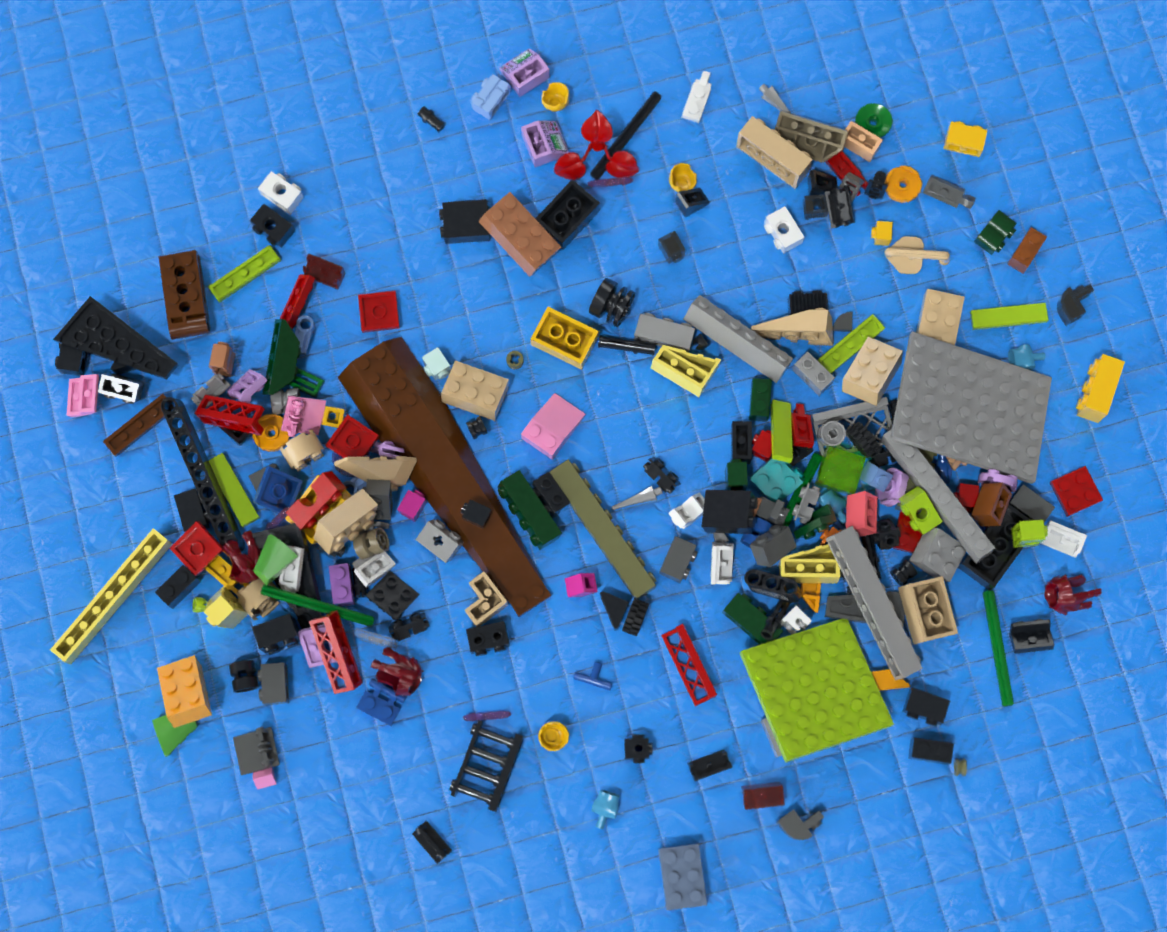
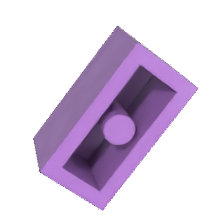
M348 563L329 566L333 605L339 607L355 605L351 566Z

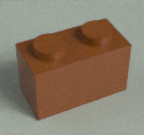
M1031 227L1011 257L1008 265L1024 274L1047 236Z
M1003 482L983 484L971 516L981 527L1001 526L1012 493Z

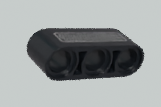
M755 569L749 570L745 574L744 580L749 589L754 593L791 603L797 602L801 598V590L792 579ZM754 579H759L756 583H751ZM777 584L774 588H769L770 585ZM792 588L795 589L794 592L790 594L787 593L788 590Z

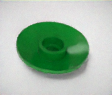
M871 103L859 109L856 114L855 123L881 138L890 131L892 116L884 106ZM870 122H875L876 125L872 126Z

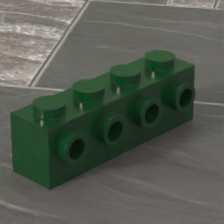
M520 470L500 481L498 485L499 495L501 498L506 499L513 515L516 514L520 520L521 528L528 532L530 541L535 547L537 546L541 550L559 539L562 532Z

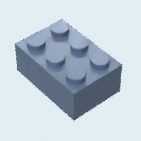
M699 844L658 849L666 910L706 906L707 901Z

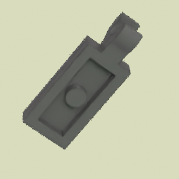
M932 174L923 191L924 194L955 208L962 204L971 209L976 199L973 196L964 195L965 189Z

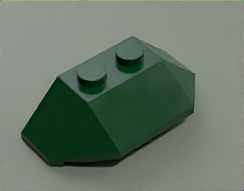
M275 319L266 379L268 381L264 384L262 395L275 394L293 381L298 371L296 363L301 353L300 341L285 319Z

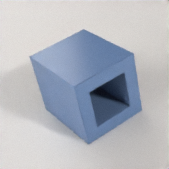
M867 461L858 478L884 492L893 475Z

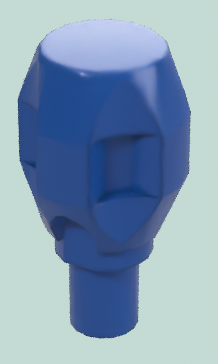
M939 455L934 470L944 483L947 484L952 477V468L946 456Z

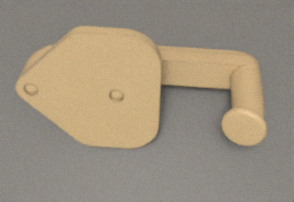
M904 236L884 252L886 258L901 274H917L922 268L923 259L939 260L941 265H947L950 261V254L946 251L924 250L923 241L918 237Z

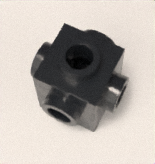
M890 518L877 521V533L871 534L872 542L877 544L880 550H888L899 546L898 538L901 537L899 527L895 526Z
M632 735V738L624 739L625 760H633V763H645V759H649V755H653V745L649 743L648 738H644V735ZM640 746L642 748V751L637 752L635 750V747Z

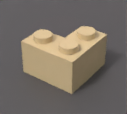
M484 571L469 582L470 587L479 599L464 611L474 625L479 627L507 607L508 602Z

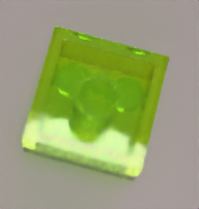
M826 447L814 484L846 495L855 494L866 457L835 447Z

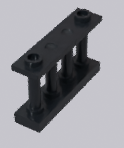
M478 720V723H474L470 732L473 735L457 779L452 780L449 791H452L451 796L456 797L457 792L482 800L489 805L488 810L497 812L524 737L515 734V737L508 738L482 728L483 721ZM480 735L507 745V748L510 749L508 756L504 755L502 757L475 747L478 736ZM473 754L500 764V767H503L501 775L497 774L495 776L468 766L471 755ZM467 773L493 783V786H496L494 793L486 794L462 785L461 782L464 774Z

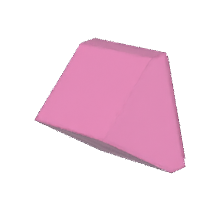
M273 767L253 772V781L257 790L277 784Z

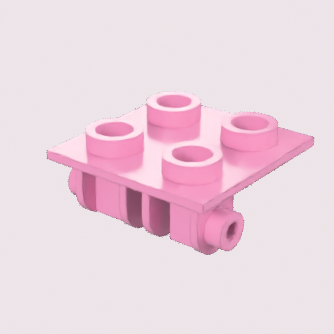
M288 395L281 431H287L290 437H295L296 434L303 432L310 434L309 430H313L316 435H319L326 400Z

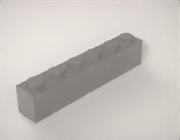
M701 295L694 300L683 320L775 383L781 379L793 361V358L786 352L781 351L770 341L765 340L755 331L749 329L739 320L734 319L723 309L718 308Z

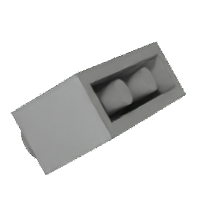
M650 313L640 314L634 340L639 339L640 342L656 343V346L659 347L666 345L686 350L689 353L695 328L692 325L674 323L669 318H655L656 316Z

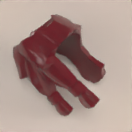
M246 531L242 535L248 546V555L242 553L238 543L232 539L224 544L223 552L230 557L233 563L229 578L241 585L259 578L253 571L260 557L261 550L257 546L251 531Z
M1082 574L1076 577L1059 575L1047 583L1044 598L1047 600L1049 608L1054 609L1060 614L1067 615L1071 611L1091 608V601L1081 602L1087 598L1101 595V588L1073 594L1071 587H1079L1084 584L1085 576Z
M390 647L384 648L383 655L394 659L396 663L386 664L376 659L373 660L371 668L379 670L375 678L380 683L392 686L395 696H411L421 683V676L424 670L414 657L410 658L406 655L398 654V652L393 651Z

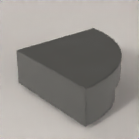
M852 312L840 315L834 323L833 331L851 332Z

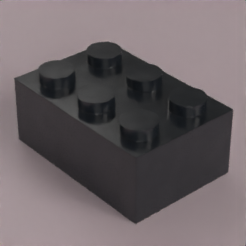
M571 180L535 219L561 246V249L564 250L600 211V202L574 180Z

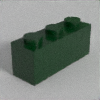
M738 593L723 610L722 613L759 645L776 640L783 632L781 625L775 631L771 640L764 639L761 636V631L766 625L767 613L758 606L756 608L752 605V600L745 594L741 595Z

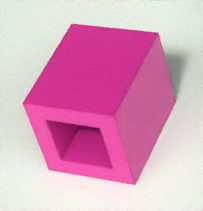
M408 490L397 511L416 522L427 503L424 498L425 495L417 490H414V492Z
M580 573L565 578L568 597H584L598 592L595 573Z

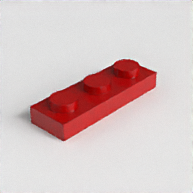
M299 274L280 319L287 321L291 329L297 324L298 316L305 306L309 292L313 288L315 278L311 275Z

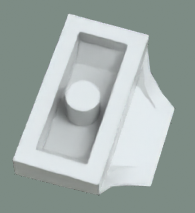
M386 552L378 555L375 554L364 560L359 558L352 563L355 569L354 573L365 587L375 583L396 565Z

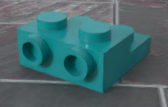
M772 457L750 477V480L775 503L777 500L783 501L805 479L800 469L794 468L788 462L772 459Z

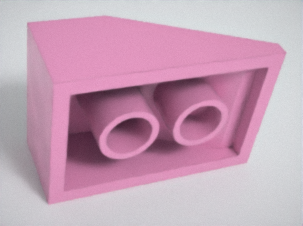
M554 393L521 433V438L553 460L586 414Z

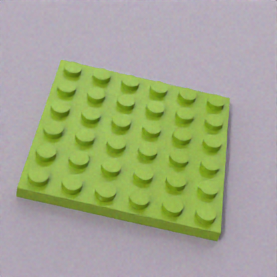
M839 619L740 652L742 661L785 763L890 728L894 725L847 619Z

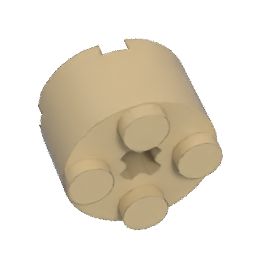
M309 430L310 434L308 435L305 432L297 435L285 443L287 445L285 449L283 447L280 448L291 469L301 471L308 466L306 463L314 460L315 462L324 457L323 452L325 449L313 430Z
M260 578L251 581L247 587L241 588L236 594L239 605L253 620H258L257 617L260 615L262 617L267 616L279 604L278 599L261 594V588L265 583ZM273 582L268 584L269 586L277 588V586Z

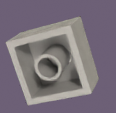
M933 528L922 535L909 561L933 578L943 576L944 581L950 582L966 550L957 540L940 528Z

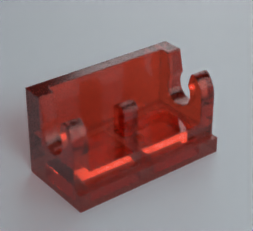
M309 253L307 265L303 266L304 275H311L315 278L314 281L337 290L346 274L342 266Z
M781 782L741 786L745 810L785 805Z

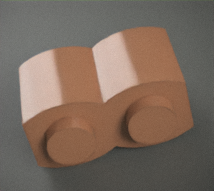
M218 342V344H213L208 367L216 375L218 373L225 377H231L236 354L229 347L228 343Z

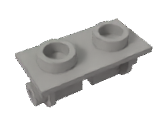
M220 373L214 374L206 382L208 388L205 389L202 386L192 394L193 397L191 399L199 406L205 395L219 397L231 385ZM209 401L206 408L210 406L212 402Z
M809 483L806 487L802 486L799 497L802 498L799 505L795 504L792 515L795 516L794 521L800 518L799 522L807 525V522H810L814 511L813 508L808 507V503L816 505L821 494L819 492L820 488L813 486L811 489L809 488Z

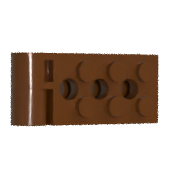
M193 250L159 256L168 329L171 339L209 334L210 321L201 259L197 255V251Z

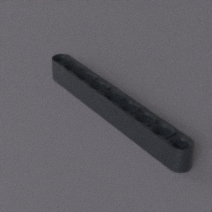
M167 397L161 402V410L218 540L224 548V544L232 539L238 543L239 549L242 552L245 548L243 537L187 410L181 400ZM174 402L175 408L173 411H171L170 405ZM182 419L183 424L178 428V421ZM189 436L190 443L186 445L185 439ZM197 454L198 460L194 463L193 456ZM202 471L206 474L203 480L200 478ZM210 488H212L213 495L211 497L208 496V490ZM219 505L221 512L217 515L215 509ZM225 523H227L229 527L227 532H224L223 525Z

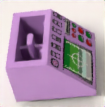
M527 49L499 67V70L519 97L550 78L549 68L542 58L531 49Z
M538 120L521 127V134L534 167L552 162L569 153L556 121Z

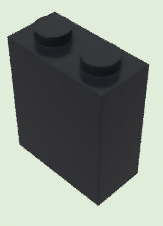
M487 199L442 202V209H439L440 220H443V227H440L441 238H444L445 244L490 241V234L479 223L483 214L488 211Z
M706 490L701 527L706 533L752 534V528H755L756 524L754 509H757V498L751 491Z

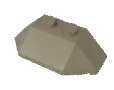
M780 111L775 130L780 133L782 138L786 141H792L800 151L807 152L812 160L822 163L844 150L849 131L840 127Z

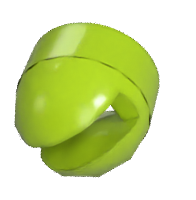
M194 597L193 612H204L207 601L202 597Z

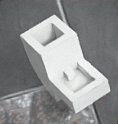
M700 493L692 495L681 506L674 508L668 513L672 517L673 523L679 526L680 529L690 526L703 515L705 499Z

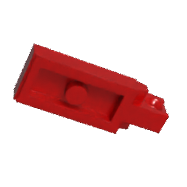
M796 403L795 410L791 412L793 445L812 448L814 437L811 415L805 414L804 404Z

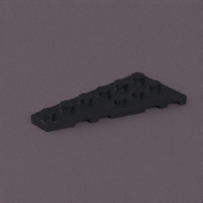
M91 296L53 339L55 342L166 380L178 367L177 362Z
M293 523L252 533L261 552L270 534L288 546L304 548L300 587L296 594L321 601L304 529L300 530ZM279 575L276 579H274V581L278 588L281 589V585H279ZM287 602L290 609L292 608L297 615V621L302 629L311 627L309 624L311 619L325 616L322 612ZM324 622L316 623V624H317V626H319V625L324 624Z

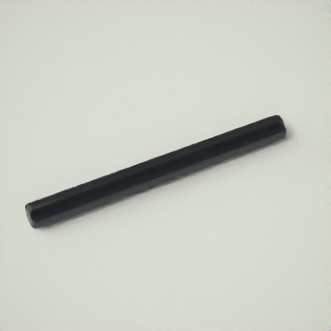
M654 91L611 145L608 149L611 157L615 152L623 149L661 100L659 93ZM606 154L590 172V176L595 180H599L606 171V164L610 161L607 159Z

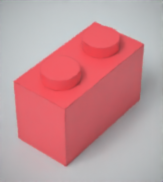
M867 491L847 495L846 528L853 526L854 530L858 532L859 537L877 533V496Z

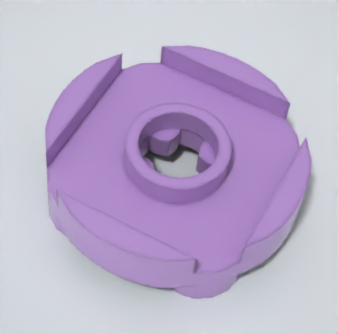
M897 468L886 470L893 477L884 492L875 488V496L879 499V503L887 507L894 506L898 502L901 503L899 498L905 495L909 476Z
M988 469V473L981 472L979 474L977 483H981L982 486L987 483L1003 482L1010 492H1015L1018 477L1014 475H1001L998 470Z

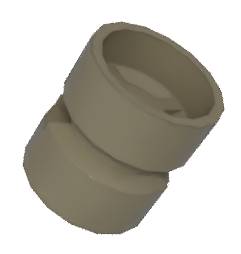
M379 527L368 531V533L365 532L358 535L353 540V547L357 556L364 560L375 554L378 555L388 551L390 543L386 532Z

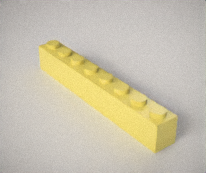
M153 528L50 651L65 663L71 665L173 544Z

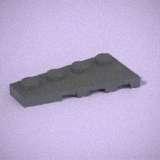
M885 592L888 599L894 605L897 617L904 625L905 612L900 593ZM853 595L827 597L825 617L847 619L848 621L867 624Z

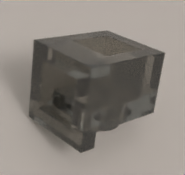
M825 194L804 196L803 210L805 220L828 216Z

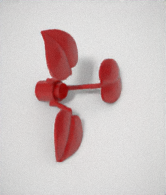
M595 110L581 127L582 136L587 141H590L583 158L580 159L579 155L575 152L566 153L557 160L554 166L555 174L569 180H577L585 174L586 166L582 162L586 160L590 150L593 149L594 151H605L607 159L610 160L606 164V170L616 178H628L639 171L636 159L631 153L617 151L612 157L610 156L605 142L612 138L613 130L608 119L599 110Z

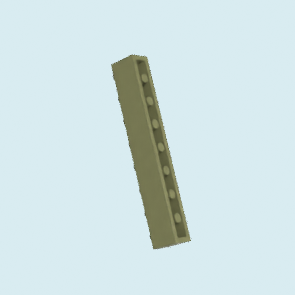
M566 460L549 473L570 501L569 505L632 596L636 599L642 598L656 588L655 582L657 581L651 572H646L644 561L640 556L636 557L632 552L635 549L630 541L625 542L622 537L623 531L618 525L614 526L611 521L613 518L607 509L603 510L600 506L602 503L596 493L594 495L589 490L591 486L586 478L582 479L578 474L580 470L574 462L571 464L569 460Z

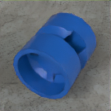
M755 517L756 524L755 528H752V534H743L740 542L751 548L750 544L758 536L769 531V528L773 526L771 523Z

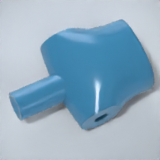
M1025 344L1016 349H1010L1008 360L1010 364L1032 370L1035 368V361L1045 360V353H1033L1030 345Z
M833 489L818 498L821 507L830 504L842 525L846 523V516L842 511L846 507V501L837 496Z
M606 790L599 791L591 809L592 812L599 815L596 824L597 828L604 829L607 818L616 819L620 798L618 794Z

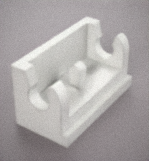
M1049 521L1046 524L1048 536L1040 544L1076 558L1083 548L1087 535L1053 521Z
M712 542L711 584H730L732 582L734 543Z
M795 606L782 619L781 625L791 634H795L796 631L793 629L799 631L802 628L804 630L812 621Z

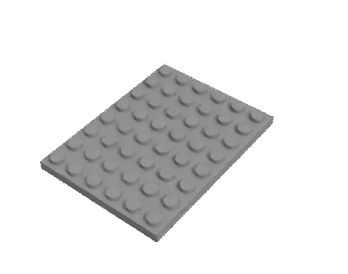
M912 332L909 335L890 439L986 470H998L1000 474L1005 476L1014 475L1018 477V480L1033 484L1036 482L1052 377Z

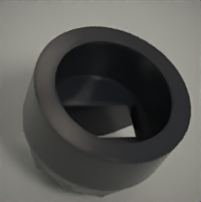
M701 334L693 340V346L699 344L696 350H703L709 346Z

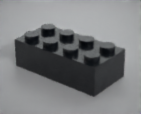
M1008 504L1001 526H988L984 531L986 537L995 547L993 552L977 564L967 554L958 568L986 589L992 590L1023 549V547L1014 548L1011 528L1019 521L1032 520Z

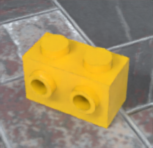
M960 121L951 122L947 130L943 149L980 157L988 130L980 126H968Z

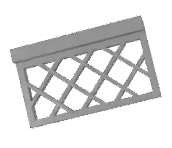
M887 397L881 398L877 406L863 402L812 414L811 422L813 423L816 439L819 429L818 425L830 421L839 422V420L844 419L850 423L847 428L848 430L855 424L856 418L863 415L868 419L864 427L867 428L870 421L880 426L876 434L873 435L871 433V435L879 441L880 446L884 445L877 436L882 428L887 431L892 429ZM884 410L885 419L881 424L873 419V416L877 411ZM817 439L822 460L858 451L854 445L851 449L846 450L839 444L836 445L833 453L825 455L823 445Z

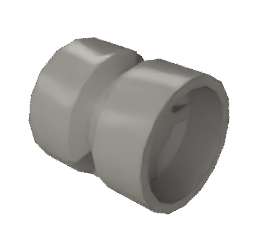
M299 388L287 389L286 392L280 389L271 395L272 413L284 414L288 395L301 397Z
M837 421L822 424L817 431V439L825 447L841 444L846 436L844 426Z

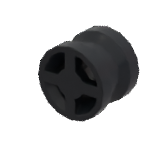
M480 416L473 422H466L474 440L481 434H488Z

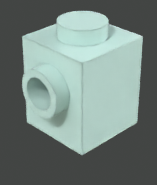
M438 347L422 357L425 365L423 369L428 377L432 376L434 380H441L449 375L451 371L450 365Z

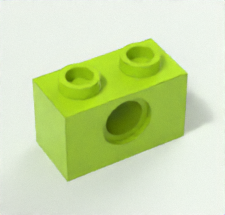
M919 486L899 498L902 504L900 509L905 516H909L911 520L909 524L914 531L918 530L924 535L942 523L926 492ZM922 508L921 512L916 515L917 511Z
M1044 520L1019 521L1011 528L1014 548L1038 546L1048 536V529L1044 525Z

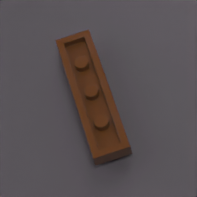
M161 394L103 441L115 457L165 418L161 410V402L167 398L164 394ZM171 403L170 410L173 411L175 407Z

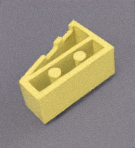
M662 345L652 361L651 369L700 397L717 371L721 359L703 357L704 355L702 354L695 355L687 353L686 350Z
M826 544L781 558L779 562V576L792 579L796 583H838L840 567L829 545Z
M225 586L207 601L204 613L208 616L206 620L212 626L234 629L248 615L239 605L238 599Z

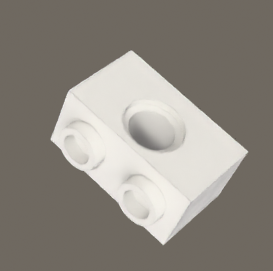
M271 171L258 190L263 197L291 215L304 198L301 188L294 183L292 185L289 184L283 175L279 173L276 175ZM281 189L286 190L284 194H278Z
M786 206L766 216L764 228L768 234L773 236L776 248L778 250L781 249L783 254L803 243L804 236ZM784 228L787 230V233L782 234L778 229Z

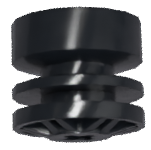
M605 278L591 302L589 313L601 318L607 312L606 322L610 323L614 318L613 326L619 327L633 306L635 292L630 290L626 295L627 287L625 286L619 292H616L618 283Z

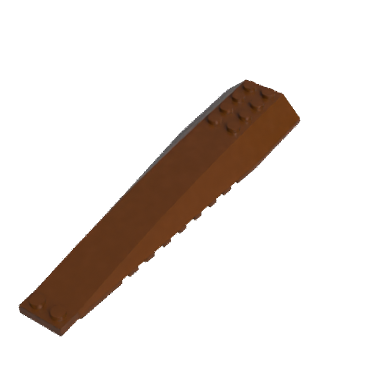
M398 337L383 341L353 360L338 376V379L373 432L380 436L378 438L381 443L391 441L396 447L403 448L404 453L395 451L397 455L416 458L417 462L409 476L410 480L425 495L424 498L444 521L446 526L461 537L460 539L464 542L462 546L480 569L487 574L506 601L510 603L518 617L551 597L550 592L542 582L539 572L448 407L441 401V395L403 338ZM470 499L492 509L484 529L462 519L461 509L465 502L469 503Z

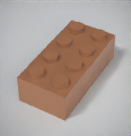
M511 192L484 213L479 221L529 277L549 261L561 248Z

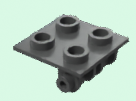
M259 727L254 732L233 737L241 776L280 765L271 727L265 729L264 727Z

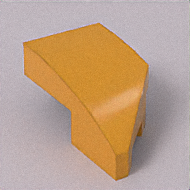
M801 583L802 599L814 613H818L821 583Z
M890 669L871 672L879 691L910 688V684L905 680H895Z

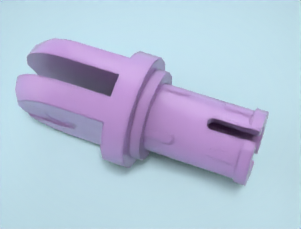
M376 441L373 445L375 447L370 450L372 453L379 454L380 457L387 456V460L400 456L395 454V451L404 453L403 448L396 447L391 441H384L383 443Z

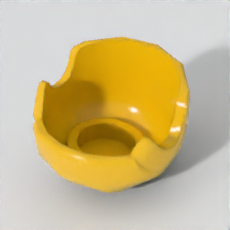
M560 82L550 83L546 91L543 90L542 93L543 106L553 112L567 107L569 103V89L567 86Z
M676 164L670 171L669 184L676 192L694 189L697 184L696 173L691 170L689 164Z
M557 721L545 723L538 732V740L541 746L548 751H559L569 741V732L566 726Z

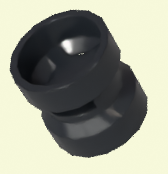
M906 559L900 563V567L890 571L891 576L900 586H904L909 578H913L918 574L913 565Z

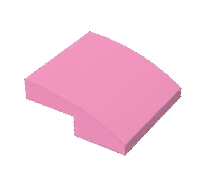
M98 374L81 375L80 378L69 379L67 416L79 417L96 413Z

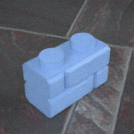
M494 74L489 79H484L480 92H475L471 98L472 109L488 120L492 119L511 92L510 85Z

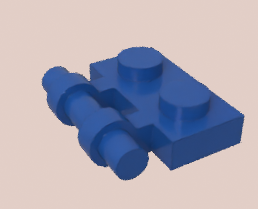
M372 678L369 686L375 688L373 694L365 690L356 708L392 726L401 710L394 706L397 700L404 703L407 696H395L394 689ZM381 692L390 696L388 702L379 698Z

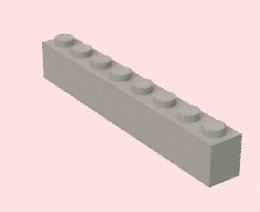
M892 429L885 433L881 442L915 486H919L926 492L940 518L974 562L977 564L991 554L995 549L993 544L919 449L890 439Z
M851 526L826 538L894 679H903L921 670V660L915 654L912 642L903 629V623L897 617L894 605L888 599L885 587L878 579L877 571L868 558L867 550L859 540L858 532Z

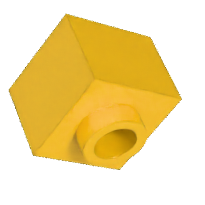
M877 221L875 227H872L871 238H874V245L889 246L892 240V222Z
M325 405L321 424L338 428L343 420L344 409ZM335 413V418L329 419V414Z

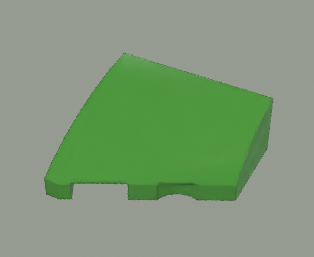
M270 534L267 537L253 572L268 585L286 567L294 562L298 556L281 540Z
M166 715L152 720L165 757L170 756L171 752L179 744H182L186 737L198 727L197 721L174 728Z

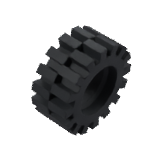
M857 422L846 431L849 440L866 458H869L880 449V445L875 440V437L871 435V432L862 423Z
M634 598L622 629L623 632L634 636L638 635L649 603Z

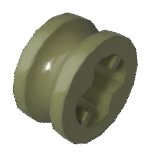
M518 351L508 353L506 357L507 365L511 369H519L523 365L522 354ZM515 356V358H516V357L518 356V357H519V359H518V362H519V363H518V364H515V362H513V364H512V363H511V361H512L511 357Z
M958 758L954 759L955 776L959 774L966 776L967 762L965 758H962L961 761Z

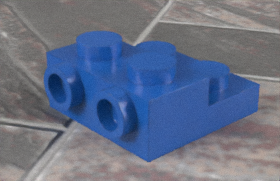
M266 466L253 503L261 505L279 515L287 516L286 511L295 503L297 496L302 491L301 485L303 481L275 468Z

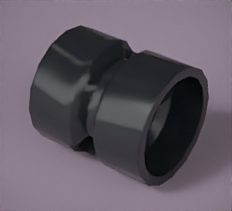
M254 660L240 661L229 665L230 675L234 677L232 681L233 693L247 692L259 688L257 677L254 676L256 672ZM247 673V676L240 677V674Z

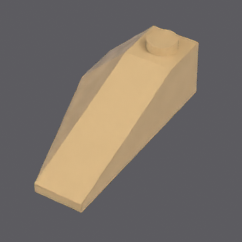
M824 308L806 310L751 326V330L755 331L762 338L780 340L781 337H785L797 343V340H806L809 345L833 346L832 316L829 310Z
M387 456L372 459L370 457H346L335 461L334 466L367 482V479L391 480L392 491H397L398 487L406 485L417 460L415 457L397 456L395 459L388 460Z

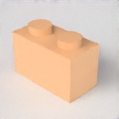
M850 121L845 129L849 131L845 148L871 162L879 150L883 139Z

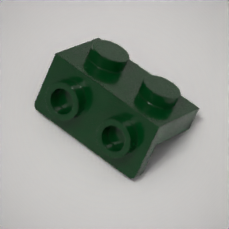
M827 504L814 511L810 522L794 531L796 539H811L816 536L817 532L826 531L829 529L828 526L837 522L831 505Z

